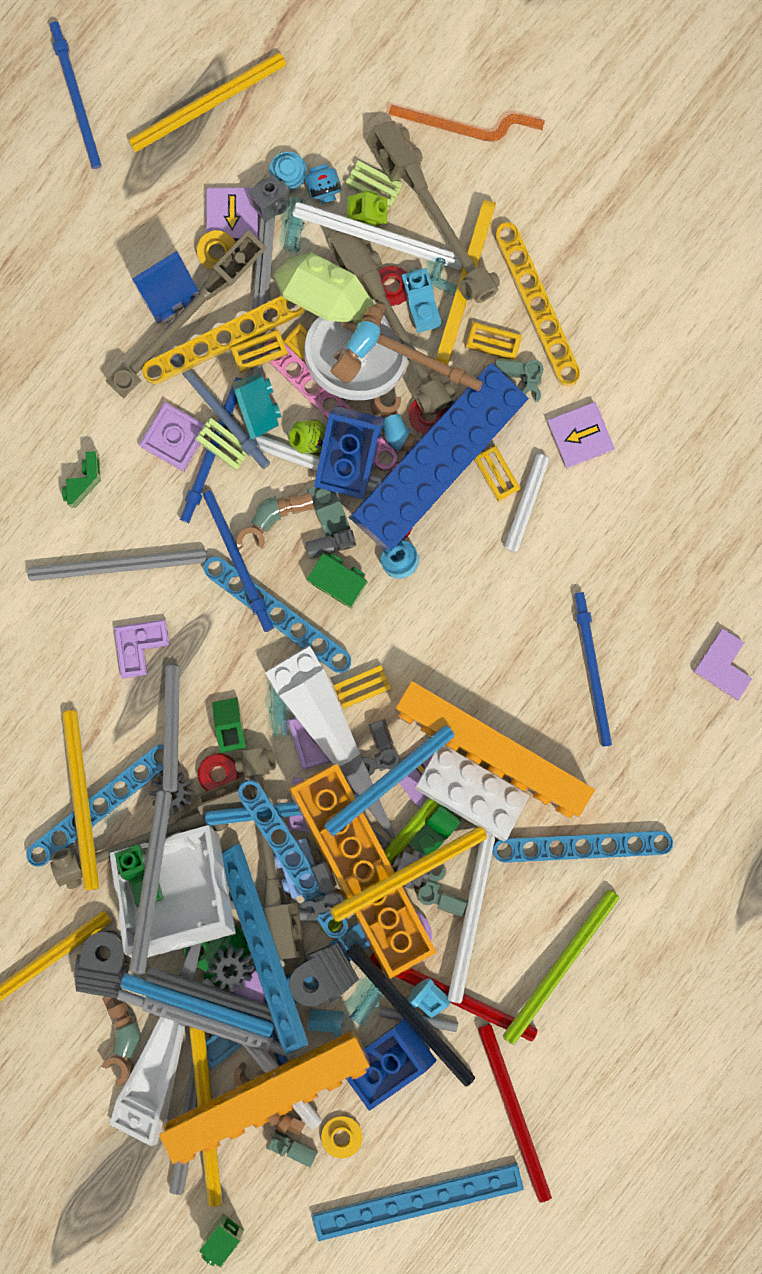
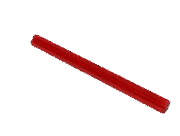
M373 952L370 959L383 971ZM412 968L395 976L413 986L430 978L447 996L449 994L450 986ZM464 993L461 1003L450 1001L451 1004L505 1030L508 1029L515 1017ZM528 1025L520 1037L532 1042L538 1030Z
M482 1025L478 1028L537 1199L540 1203L552 1199V1195L492 1025Z

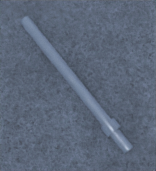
M179 354L174 355L171 359V362L177 368L185 363ZM192 369L182 373L242 444L241 448L248 456L251 455L262 469L267 468L271 462L260 451V445L254 439L249 438Z

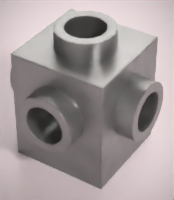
M273 174L267 179L260 180L254 188L248 191L251 206L265 222H268L276 215L283 214L290 206V190L282 180L279 182Z
M411 849L409 854L404 852L402 857L397 856L393 866L394 872L421 859L425 854ZM431 870L403 886L412 890L414 886L420 887L422 882L427 883Z

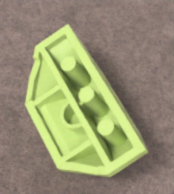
M312 252L286 259L273 275L283 298L327 321H354V323H360L365 309L375 305L356 275Z

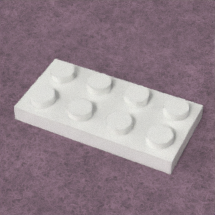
M445 745L431 756L414 788L476 826L483 827L486 832L503 842L508 839L530 796Z

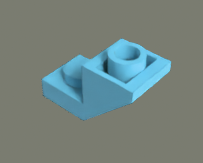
M424 268L402 274L410 312L417 333L442 327L427 269Z

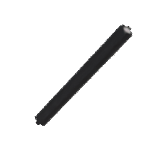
M353 944L349 947L346 953L458 1080L465 1087L473 1083L475 1080L473 1073L358 944Z

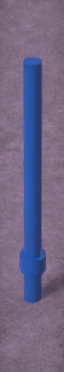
M54 21L49 24L54 40L52 44L55 55L59 56L92 169H98L102 165L69 58V45L67 40L63 38L59 22Z
M235 377L233 382L241 380V378ZM233 384L224 408L230 415H232L237 402ZM219 418L217 423L226 429V425ZM214 430V433L222 439L223 436ZM213 439L210 440L212 445L219 448L220 445ZM208 449L191 490H188L185 497L187 502L180 521L188 524L196 505L199 506L203 497L201 492L216 456Z
M212 490L207 491L203 494V497L251 601L250 608L253 614L257 615L264 632H269L274 627L266 611L268 607L264 599H261Z
M584 592L575 593L574 597L578 613L575 617L577 625H580L601 744L602 747L611 746L612 740L590 626L592 622L591 612L587 610Z

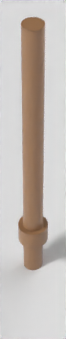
M354 321L342 322L341 326L355 332L359 323H354ZM380 333L378 344L449 377V381L457 385L462 383L478 392L482 388L483 382L467 375L465 370L457 366L455 368L450 367Z

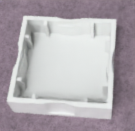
M207 825L178 833L165 839L159 877L164 899L156 901L147 958L236 934L219 834ZM149 843L139 844L147 856ZM121 849L111 852L110 859L114 887L119 898V922L123 950L131 958L139 907L135 904L129 881L122 879L114 853L125 850Z

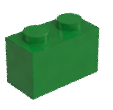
M323 553L306 579L307 582L352 609L368 583L364 579L366 574L355 567H352L351 570L342 565L344 561L332 553L329 556Z
M222 1214L202 1242L199 1250L202 1253V1259L211 1266L216 1264L221 1268L241 1241L244 1229L225 1214Z

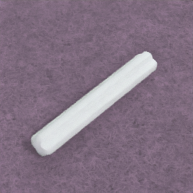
M537 454L505 544V549L508 551L517 552L549 462V457L546 455Z

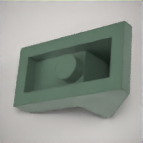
M317 487L307 489L308 494L311 493L314 509L326 537L351 529L336 492Z

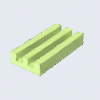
M358 160L346 181V185L360 193L372 191L354 181L355 178H358L390 195L387 207L391 208L403 184L398 181L391 182L387 175ZM361 170L369 174L370 176L388 184L389 186L395 188V190H392L384 186L383 184L365 176L359 171Z
M212 418L208 419L195 438L197 442L234 470H238L241 462L246 458L247 454L241 448L242 444L237 438ZM210 426L241 449L242 452H238L209 429ZM205 434L209 436L211 439L217 442L220 446H222L224 449L230 452L237 459L233 461L222 451H220L218 448L212 445L209 441L203 438V436Z

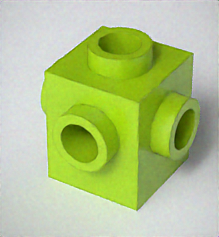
M364 191L348 196L347 217L375 227L387 224L388 198L378 196L375 191Z

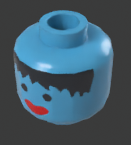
M328 164L309 169V174L305 176L310 198L313 200L320 199L321 204L336 200L335 194L339 193L342 189L337 170L334 167H329Z

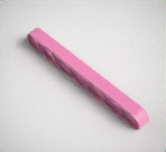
M277 339L270 340L265 346L277 342ZM285 345L288 355L269 362L327 419L330 412L323 408V403L329 398L336 400L339 407L353 410L340 397L329 393L321 386L317 393H307L305 391L306 383L315 380L308 371L306 364L288 346ZM291 363L299 364L301 367L300 374L297 376L288 375L286 372L288 365ZM380 438L374 465L380 470L388 471L396 465L397 455L394 449L383 438ZM380 453H391L393 456L392 463L386 466L380 464L378 461Z

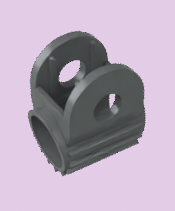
M102 930L91 935L84 942L81 954L77 955L75 963L76 992L117 999L119 991L122 989V978L125 973H128L130 963H127L128 955L123 950L120 933L113 930ZM102 945L110 949L109 959L101 956L100 947Z
M337 942L305 955L306 961L299 964L291 975L289 988L293 998L298 1003L305 1006H317L326 1000H329L330 1003L352 987L359 978ZM315 977L318 980L319 986L315 989H308L304 985V979Z

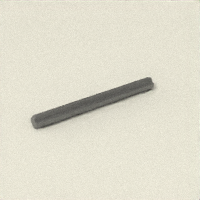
M149 967L146 972L145 980L273 1021L269 1006L266 1003L153 967Z

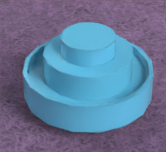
M294 152L279 153L271 161L269 174L270 176L273 174L279 182L281 180L284 181L291 191L302 186L307 175V168L301 156Z
M402 540L392 551L385 552L383 550L381 565L390 577L396 579L406 578L417 570L419 554L410 542Z

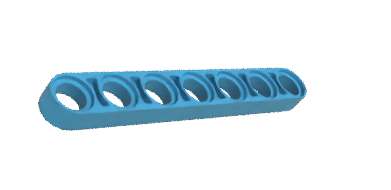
M220 557L209 558L204 564L206 576L251 609L250 599L244 586L240 591H233L229 587L230 580L234 577H239L237 570ZM212 562H220L223 565V571L220 575L213 576L209 573V565ZM254 583L257 591L264 595V601L268 607L266 611L273 627L301 648L310 646L312 649V643L315 639H323L327 644V648L322 653L314 652L317 659L336 673H344L350 668L351 657L347 651ZM274 608L284 610L285 618L281 622L272 621L270 613ZM301 623L305 626L306 633L303 637L296 638L291 634V628L294 624ZM337 654H343L347 658V665L342 669H337L332 664V659Z
M164 745L153 747L88 799L92 828L163 771V764H159L155 760V753L159 749H164ZM139 765H144L149 770V775L144 780H138L134 775V771ZM120 781L125 782L128 786V793L123 797L117 796L114 792L115 784ZM98 798H104L108 803L107 810L103 813H98L94 809V801ZM74 811L28 848L26 857L31 865L39 867L48 864L55 852L68 848L78 840L77 830L73 825ZM56 831H63L67 836V840L62 846H58L53 842V834ZM37 847L43 848L46 852V858L42 862H36L32 857V852Z
M253 779L243 781L238 789L241 802L304 900H315L318 896L325 894L320 891L316 880L314 885L309 888H305L300 884L302 875H313L310 869L312 864L262 786ZM246 785H254L257 788L258 794L255 798L247 799L243 796L242 790ZM262 807H268L272 811V817L268 821H261L257 817V811ZM277 829L283 830L287 835L286 840L280 844L273 842L271 839L272 832ZM291 851L297 852L301 857L300 862L295 866L289 865L285 860L286 855ZM309 906L312 912L314 913V908ZM331 912L319 913L317 920L330 937L339 938L346 933L348 928L346 918L342 920V929L333 932L328 927L329 921L333 919Z
M664 831L508 838L504 842L502 840L495 842L493 855L498 861L504 863L664 855L673 848V839L670 834ZM659 835L665 836L668 840V846L664 850H657L654 847V839ZM634 836L642 841L641 849L636 852L631 851L627 845L628 840ZM606 838H612L616 843V848L611 853L604 852L601 847L603 840ZM580 839H585L590 844V849L586 854H579L576 851L575 845ZM556 840L561 841L564 845V851L558 856L551 854L549 850L550 844ZM527 842H534L538 847V852L533 857H528L523 852V847ZM502 843H507L512 848V853L508 858H501L497 854V848Z

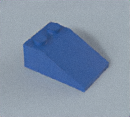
M177 251L132 278L140 297L157 324L161 321L165 323L176 316L175 312L183 307L185 308L199 293Z
M334 406L328 417L314 487L364 499L385 418Z
M403 1019L365 1047L370 1067L366 1068L367 1072L356 1079H352L350 1076L346 1080L370 1111L424 1074L437 1060L417 1032Z

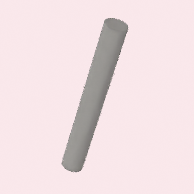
M381 1006L379 1017L398 1021L404 1019L396 1009ZM420 1014L432 1028L457 1032L458 1022L436 1017L430 1018L427 1015Z

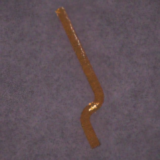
M391 105L389 115L489 142H495L503 138L509 127L513 124L543 130L545 120L514 113L507 115L501 121L497 130L487 131Z

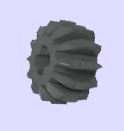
M182 772L178 774V793H175L178 796L176 799L173 797L171 799L170 815H175L176 806L179 811H185L182 802L189 805L192 804V800L187 798L186 794L191 795L195 791L193 789L186 790L185 788L192 781L188 779L182 783L181 781L184 778V773ZM160 773L158 776L162 783L152 781L151 784L157 787L158 791H164L163 773ZM150 791L149 795L156 796L158 791Z
M233 945L228 947V953L225 949L220 948L218 950L219 956L213 955L211 958L215 965L209 967V972L217 973L213 976L212 982L221 980L220 989L223 990L226 984H229L230 992H234L236 984L239 988L243 989L246 986L245 981L252 980L253 976L249 972L255 969V965L246 964L252 959V956L249 954L243 957L244 948L241 947L237 953H235ZM231 963L236 966L233 973L227 971Z

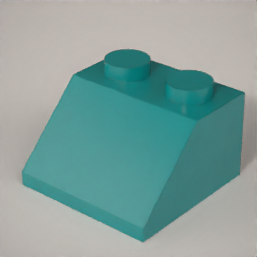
M262 373L232 382L251 439L257 438L279 426L277 418L282 416L277 402L273 404L271 402L269 394L274 392L269 378L264 379Z

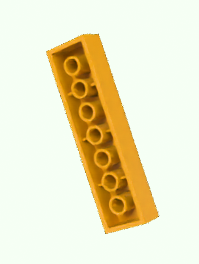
M413 681L395 709L399 712L398 718L410 725L413 721L422 726L420 731L430 737L443 726L450 727L455 736L445 746L454 751H457L458 748L467 752L465 755L467 759L477 765L481 761L489 765L487 769L489 772L499 778H503L506 775L512 779L511 785L521 791H526V789L533 791V798L545 805H548L550 802L557 806L555 811L571 819L572 816L580 817L596 790Z
M333 763L287 788L321 854L327 860L346 900L395 873L363 812L336 835L332 836L326 830L325 823L356 799L338 764ZM403 887L353 913L385 975L390 979L437 953Z
M353 1029L163 1123L159 1137L172 1163L175 1164L180 1161L181 1164H185L196 1157L195 1153L203 1149L209 1152L220 1146L219 1141L227 1137L230 1140L238 1138L245 1133L244 1129L251 1125H254L255 1128L262 1126L269 1121L268 1117L276 1113L279 1116L284 1115L294 1109V1104L300 1101L308 1103L318 1097V1092L326 1088L328 1091H332L343 1084L342 1080L350 1076L352 1079H356L367 1072L366 1068L370 1067L369 1057L356 1030Z

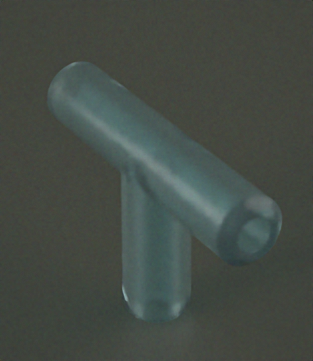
M437 258L431 274L428 273L431 284L440 290L455 295L457 285L440 278L446 261L443 258ZM413 266L411 267L409 273L421 269H418Z

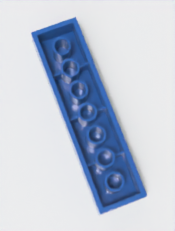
M493 363L484 367L475 377L483 382L480 391L478 392L467 386L348 517L385 552L392 551L529 399Z

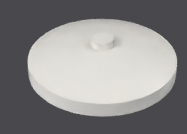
M383 314L379 327L381 334L399 342ZM321 317L314 321L306 336L304 358L311 376L323 389L344 399L369 400L382 396L399 382L404 373L408 358L378 343L363 358L358 357L362 365L359 373L352 381L344 383L330 372L332 366L338 361L333 355L342 348L348 350L346 345L354 332L342 327V322L327 321Z

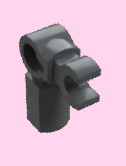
M345 530L334 534V538L327 536L305 542L309 558L320 557L323 553L325 555L334 553V549L343 551L356 547L353 531Z
M385 719L369 724L376 748L381 749L380 753L375 754L374 759L369 757L362 758L363 762L370 765L369 776L376 769L380 771L391 769L400 761L399 753L391 747L393 740Z
M326 859L310 866L320 891L325 894L318 896V900L307 899L302 902V908L311 906L315 910L314 913L307 915L308 921L315 920L319 913H327L332 907L344 901L343 892L335 888L337 883Z

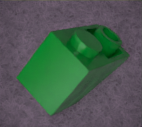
M238 697L212 702L214 725L220 753L248 748Z

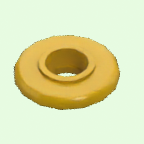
M210 231L199 240L197 256L200 263L207 269L212 270L211 268L221 259L210 255L209 248L211 245H222L226 253L235 244L234 239L228 233Z
M345 1116L334 1117L322 1129V1145L326 1152L333 1157L340 1159L349 1158L356 1154L361 1147L363 1140L362 1130L352 1118ZM339 1130H344L349 1134L350 1139L345 1145H339L334 1140V1135Z

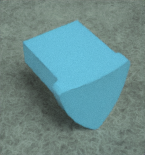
M430 978L423 980L413 987L407 998L411 1005L414 1007L418 1006L430 1018L446 1009L450 1004L448 996Z
M311 1008L308 1030L334 1033V1039L341 1036L344 1018L343 1011Z

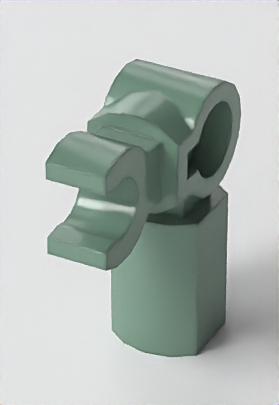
M496 358L495 366L506 377L520 378V375H524L523 382L526 383V387L522 392L525 395L529 391L534 392L536 396L535 402H539L541 392L538 384H541L544 370L542 363L538 360H530L524 364L521 360Z
M443 867L441 874L438 876L433 875L431 871L427 883L423 882L418 892L420 903L427 906L434 903L438 905L437 909L462 917L468 900L446 892H442V895L438 894L440 886L437 884L439 880L445 877L446 868Z
M277 1130L272 1131L266 1144L268 1150L276 1152L282 1157L287 1153V1157L305 1166H312L318 1150L295 1139L292 1142L288 1135H284Z

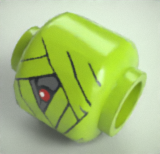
M317 419L297 421L289 432V442L300 454L320 452L326 428Z

